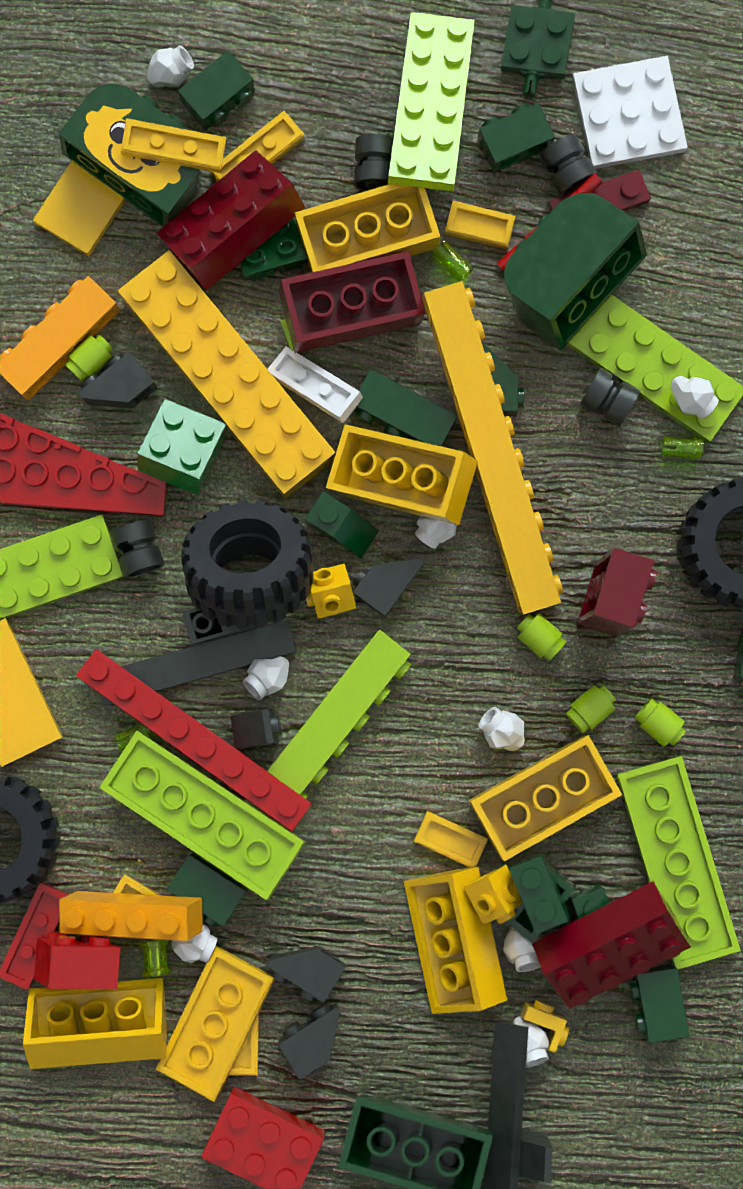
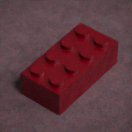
M255 150L156 232V235L166 250H170L190 276L207 291L293 219L295 212L305 209V206L293 183Z
M409 251L284 278L280 281L278 291L294 353L421 324L426 314Z
M613 548L596 561L576 625L616 636L634 628L637 623L641 624L647 608V604L642 603L643 597L647 590L651 591L657 575V571L652 569L655 560Z
M654 881L532 943L544 976L569 1009L585 1004L589 999L607 990L614 989L620 983L638 974H643L650 968L667 959L675 958L681 952L691 948L677 917Z

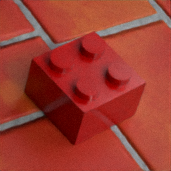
M48 932L47 938H37L34 979L48 989H117L120 947L111 943L108 937L81 935V938H76L65 933Z

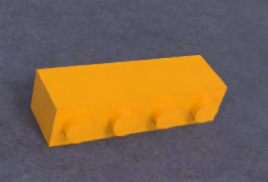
M89 276L83 281L81 279L76 281L69 288V295L60 304L56 302L51 305L44 314L45 318L37 326H30L22 334V341L14 349L9 348L0 355V375L27 401L65 366L64 364L70 359L68 355L89 335L95 337L120 312L117 303Z
M76 891L59 899L60 933L188 941L203 932L202 898Z

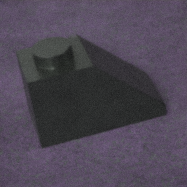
M417 558L372 565L368 572L362 569L352 582V585L356 587L353 595L385 618L425 562Z
M522 1131L519 1176L543 1183H551L553 1147L546 1132Z

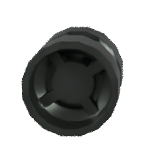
M364 134L356 138L355 159L359 164L354 166V186L357 189L368 191L389 184L388 176L394 137L384 134Z
M570 134L555 141L545 148L539 156L547 171L555 173L553 182L561 196L573 193L592 174L595 173L598 176V172L591 160L583 158L582 155L585 149L576 134Z
M600 368L579 405L593 413L602 411L603 419L620 427L641 390L626 381L620 384L617 383V376Z
M150 520L130 523L110 532L115 551L122 554L119 563L124 578L146 574L165 565L160 547L153 545L156 535Z

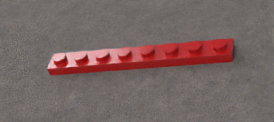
M95 649L76 674V677L290 832L293 833L311 808V802L97 649Z

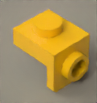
M535 1000L534 1005L525 1002L521 1016L524 1020L551 1029L548 1036L549 1048L547 1049L555 1053L558 1045L563 1047L569 1033V1027L565 1026L567 1020L564 1016L554 1013L555 1007L540 1000Z

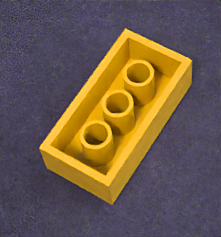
M388 184L295 212L296 225L311 272L409 251L410 256L439 248L440 233L425 188Z
M345 424L326 488L343 497L459 525L478 461L463 451Z
M584 735L468 801L500 859L506 861L618 798L622 793L589 735Z

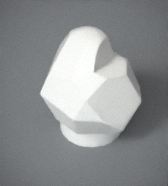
M180 45L175 49H159L152 56L149 63L148 82L156 88L163 86L179 87L188 76L189 71L194 68L193 60L187 50Z
M680 375L671 382L673 397L683 414H695L702 419L708 416L718 404L719 399L714 395L713 387L709 380L697 377L687 379Z
M420 516L417 521L419 528L416 530L415 535L423 543L436 549L440 543L455 536L457 525Z
M282 656L274 659H255L247 670L248 676L243 679V685L257 700L278 692L287 681L289 661Z
M492 707L482 716L479 728L484 732V736L491 748H504L509 751H515L523 746L525 740L524 721L516 714L504 710L500 711L497 707Z
M202 924L203 932L188 941L172 940L173 951L183 961L193 963L199 959L206 963L215 948L217 937L210 935L207 925Z
M511 926L505 938L503 948L508 961L515 964L517 972H528L540 968L532 942ZM538 935L533 943L540 940L541 937Z
M522 1016L516 1017L512 1024L529 1027L526 1068L546 1062L549 1059L546 1052L547 1048H549L546 1033L537 1024L524 1020Z

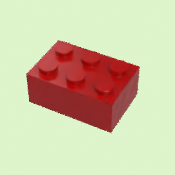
M233 1086L206 1143L201 1158L264 1189H301L324 1140L325 1130Z

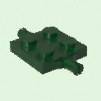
M539 0L538 6L534 7L511 6L501 71L518 73L526 77L522 94L528 97L531 85L530 98L536 97L538 79L548 77L565 79L575 13L552 9V0Z

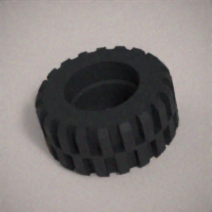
M738 478L715 486L690 507L686 513V519L681 523L679 532L682 535L677 544L678 551H682L683 556L679 560L682 570L687 568L690 577L687 579L692 586L697 584L702 589L700 593L708 599L711 597L717 599L718 604L724 606L735 605L736 608H743V574L733 571L721 560L715 544V535L719 524L732 514L743 513V478Z
M248 500L238 501V504L231 506L227 503L221 505L219 510L215 512L210 510L202 517L203 521L197 520L190 528V533L185 536L182 544L181 561L187 592L191 597L192 604L196 609L202 611V614L212 621L218 619V624L230 627L231 624L237 625L238 629H248V626L257 625L258 628L266 627L268 622L274 620L277 623L285 619L287 612L291 614L301 606L300 601L303 602L310 593V586L313 584V565L308 532L304 525L299 523V519L290 512L286 514L284 508L275 504L271 507L268 506L267 502L258 500L256 503H248ZM257 555L273 560L267 567L251 573H234L223 569L230 561L243 556Z
M0 774V808L10 812L17 820L21 829L22 845L16 860L8 867L0 870V903L9 902L33 890L38 883L42 882L48 875L46 872L49 867L55 863L57 858L54 855L55 849L60 844V837L56 836V827H59L57 817L53 818L50 811L53 807L49 800H44L40 795L41 791L35 786L26 784V780L10 777L6 774Z

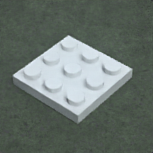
M668 56L573 73L572 82L588 157L595 169L686 152L688 147Z

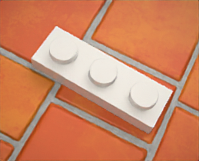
M285 346L268 368V371L278 383L344 423L363 399L360 391L300 354L294 353L287 346Z

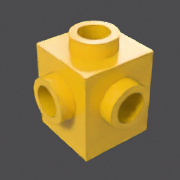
M345 563L329 568H321L313 572V584L310 586V593L306 598L308 607L315 606L318 619L357 609Z
M507 865L481 876L464 887L483 924L495 919L498 924H501L516 916L517 914L514 909L523 904Z

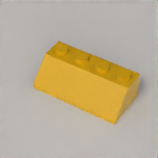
M479 867L456 869L403 881L432 1014L482 1011L507 1001L491 922L482 923L464 887L481 877Z
M164 979L118 981L117 989L30 988L23 1037V1047L29 1068L38 1069L166 1058L167 1020Z

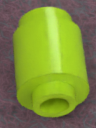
M89 335L68 355L70 359L64 365L83 383L92 375H97L113 359L110 354L113 348L101 335H98L96 338Z
M529 613L517 626V629L521 631L517 638L540 658L544 656L548 661L567 642L561 637L563 633L540 613L535 617Z
M592 685L570 705L571 709L565 714L580 732L584 733L588 729L592 731L616 710L613 705L616 699L605 686L598 688Z
M652 698L645 703L634 718L640 723L639 727L663 747L668 743L674 746L686 731L682 728L685 721L661 701L656 702Z

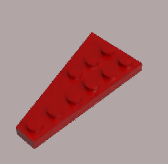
M0 414V504L165 516L166 482L83 449L76 444L38 428L26 425L7 415Z

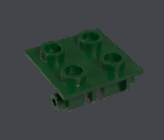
M291 219L240 262L245 281L252 280V282H256L255 280L267 277V271L273 277L274 269H279L280 274H284L282 267L289 271L296 268L301 269L303 264L308 263L295 219Z

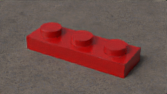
M44 882L39 883L0 968L1 979L25 990L30 989L34 981L37 938H47L48 932H56L60 924L59 899L69 895L68 893Z

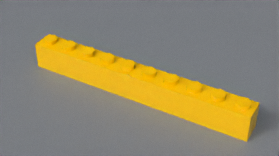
M463 281L425 292L422 295V301L470 456L478 461L475 470L518 612L524 615L561 603L559 595L564 593L559 576H553L549 563L554 562L553 554L549 544H543L540 531L544 530L543 522L539 512H533L530 502L531 499H534L533 489L529 480L524 481L520 468L525 466L523 456L519 448L514 449L510 436L515 435L514 427L510 417H504L500 405L505 403L500 384L494 385L491 372L495 371L492 356L490 352H484L481 340L485 339L483 326L480 320L475 321L471 308L475 307V301L470 287L465 289Z

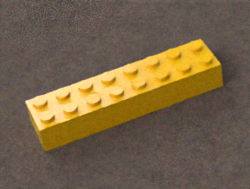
M170 250L118 290L124 303L217 417L226 424V428L285 500L334 461L336 452Z

